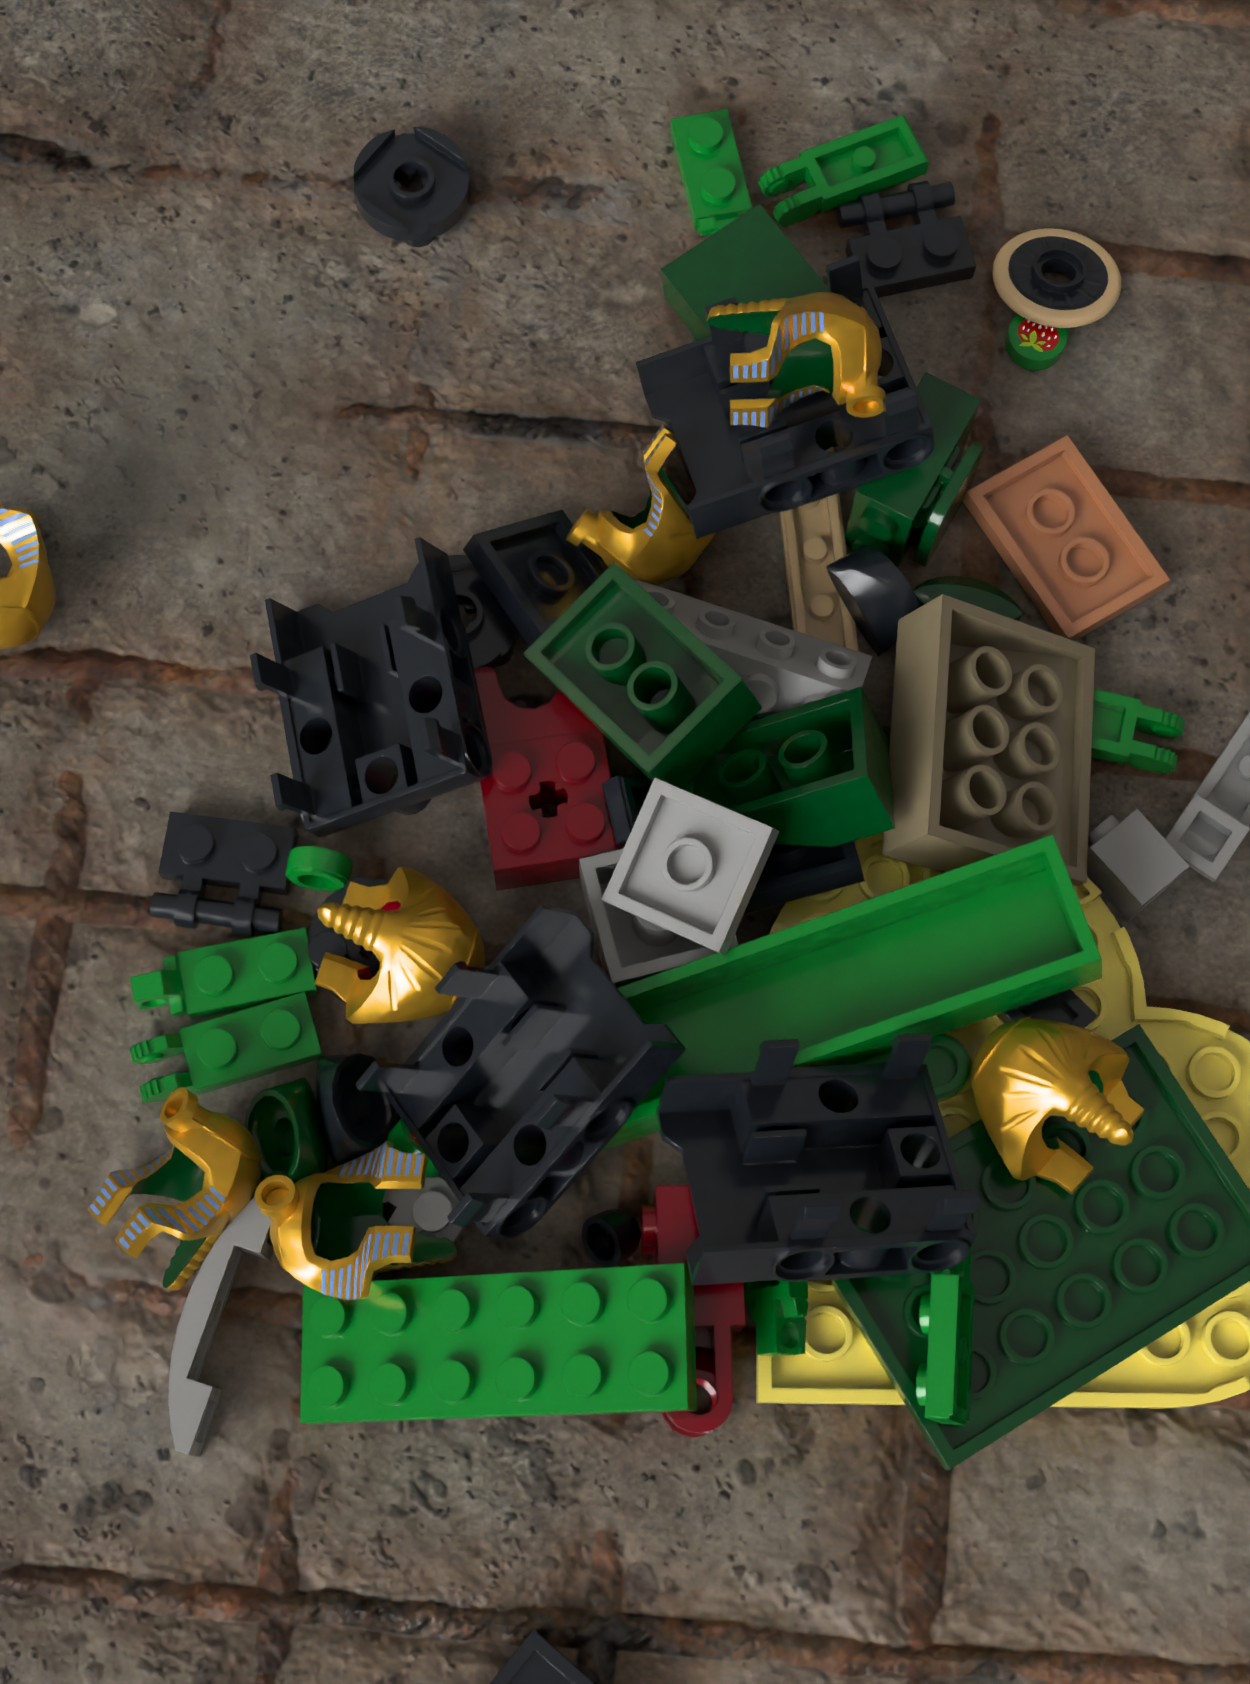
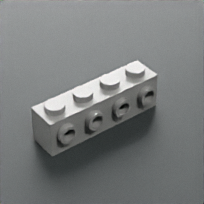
M635 579L636 583L743 678L762 706V709L755 717L763 718L857 687H863L873 656Z

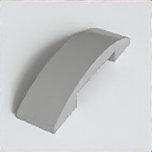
M1250 711L1165 837L1168 843L1192 869L1212 882L1218 878L1250 830Z
M255 1197L229 1223L206 1256L191 1286L177 1326L171 1354L168 1405L175 1451L187 1455L200 1457L223 1390L200 1383L198 1380L242 1256L246 1253L269 1261L273 1250L270 1238L271 1218L261 1213L256 1204Z

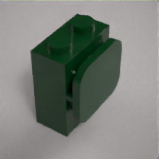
M760 204L661 268L665 300L694 335V341L710 336L705 307L733 297L736 298L738 304L740 302L748 304L751 301L759 303L762 300L769 301L771 299L793 298L817 292H830V289Z
M925 372L916 388L933 425L935 443L933 452L919 465L859 486L844 537L845 544L850 546L852 551L863 545H870L881 551L897 568L910 546L914 547L919 540L920 544L914 562L924 567L927 566L958 512L966 491L969 490L985 449V446L973 441L962 460H959L963 454L981 399Z

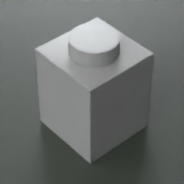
M1138 809L1121 822L1111 815L1088 834V845L1090 848L1088 849L1087 876L1127 921H1130L1172 886L1190 867Z

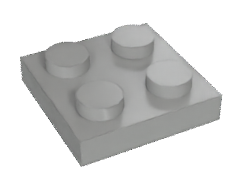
M654 778L601 900L726 955L780 831Z

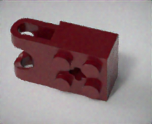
M492 667L474 668L493 763L492 774L489 778L481 780L480 785L496 891L579 879V859L622 849V845L615 843L602 783L611 779L603 733L560 691L556 693L549 703L535 709L517 707L504 698L497 681L496 671ZM544 804L558 805L557 816L542 817V808L540 806Z
M689 1185L656 1186L653 1203L642 1205V1214H640L641 1254H654V1265L688 1264L686 1252L699 1237ZM744 1282L694 1286L696 1384L703 1386L709 1393L711 1408L708 1413L696 1415L688 1411L661 1412L667 1427L681 1436L691 1438L705 1436L720 1426L731 1412L733 1403L731 1336H737L745 1326Z

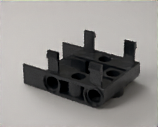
M858 255L828 264L826 266V273L829 278L830 292L846 297L859 307L862 306L879 330L882 353L878 376H883V378L878 379V387L885 391L886 396L883 399L884 411L879 415L868 418L852 416L847 412L846 403L838 405L831 394L822 390L790 404L777 415L773 424H770L768 428L753 425H730V400L766 398L774 380L773 378L765 382L730 383V354L750 353L767 347L769 334H751L748 331L742 333L738 330L730 331L727 328L718 329L710 326L708 323L709 337L635 362L652 418L672 425L697 492L687 508V514L697 539L771 513L788 511L910 469L926 460L933 452L935 446L933 425L871 281L862 283ZM733 297L705 307L706 318L710 309L715 306H727L730 303L737 305L736 298ZM831 447H846L844 450L838 452L826 451Z
M421 537L414 539L419 563L405 584L335 612L318 603L300 611H295L271 598L265 600L275 661L258 653L250 655L256 688L259 691L267 689L279 695L293 779L279 773L270 775L275 805L280 811L288 809L301 814L305 831L317 837H326L392 812L403 815L417 814L426 808L432 798L487 779L492 774V755L468 637L460 617L449 557L447 553ZM442 693L441 701L434 709L436 699ZM331 736H332L331 742H330L329 746L327 747L328 741H329V739H330ZM398 773L396 784L391 789L392 780Z
M540 904L490 965L485 968L468 966L465 961L455 963L436 985L435 989L438 994L459 996L457 1001L404 1064L388 1063L385 1058H379L370 1065L355 1084L358 1090L384 1092L389 1102L460 1201L447 1216L449 1221L461 1227H468L471 1222H474L484 1237L514 1238L533 1227L622 1128L630 1117L632 1110L686 1050L667 1024H646L593 958L594 933L576 911Z
M931 1033L895 1036L891 1042L893 1049L887 1063L792 1067L800 1047L798 1039L766 1040L759 1046L760 1056L755 1070L752 1072L666 1077L656 1113L662 1140L682 1153L699 1237L686 1252L692 1286L769 1280L801 1282L932 1273L952 1268L966 1259L969 1255L970 1247L977 1236L971 1213H976L980 1196L978 1189H963L926 1064H922L932 1043ZM858 1227H861V1228L867 1230L869 1233L860 1230Z

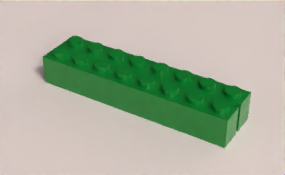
M1050 835L729 948L726 955L718 952L619 987V991L646 1024H667L686 1050L632 1110L626 1123L601 1151L660 1131L656 1109L667 1076L752 1072L755 1070L760 1056L759 1046L763 1041L798 1039L800 1047L792 1067L853 1065L892 1051L893 1046L891 1042L897 1035L931 1033V1036L934 1037L1101 979L1102 959L1054 836Z

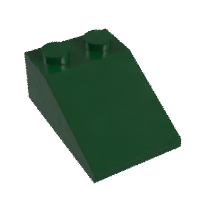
M614 562L523 653L652 782L654 778H657L680 789L762 709V706L740 675Z
M862 687L748 722L682 788L687 792L780 831L774 843L779 845L834 847L895 829L888 739Z

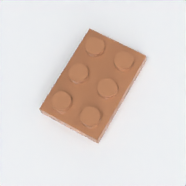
M1068 435L966 491L963 503L1056 635L1076 641L1163 591L1170 582L1168 575Z

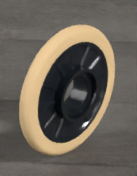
M1044 228L1019 234L1004 244L993 264V282L1002 300L1020 316L1044 326L1073 328L1093 323L1111 311L1121 292L1120 272L1111 255L1090 238L1068 230ZM1049 271L1060 272L1068 276L1071 282L1055 284L1048 281L1043 276V273Z

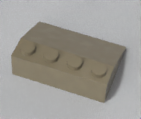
M944 594L900 618L897 630L889 747L895 829L884 832L882 855L932 870L948 872L1053 835L1072 884L1079 886L1087 883L1095 648Z

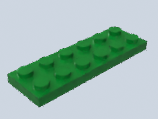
M686 1263L371 1281L368 1298L357 1300L335 1298L303 1285L300 1423L303 1424L697 1411L694 1286H692L688 1264Z

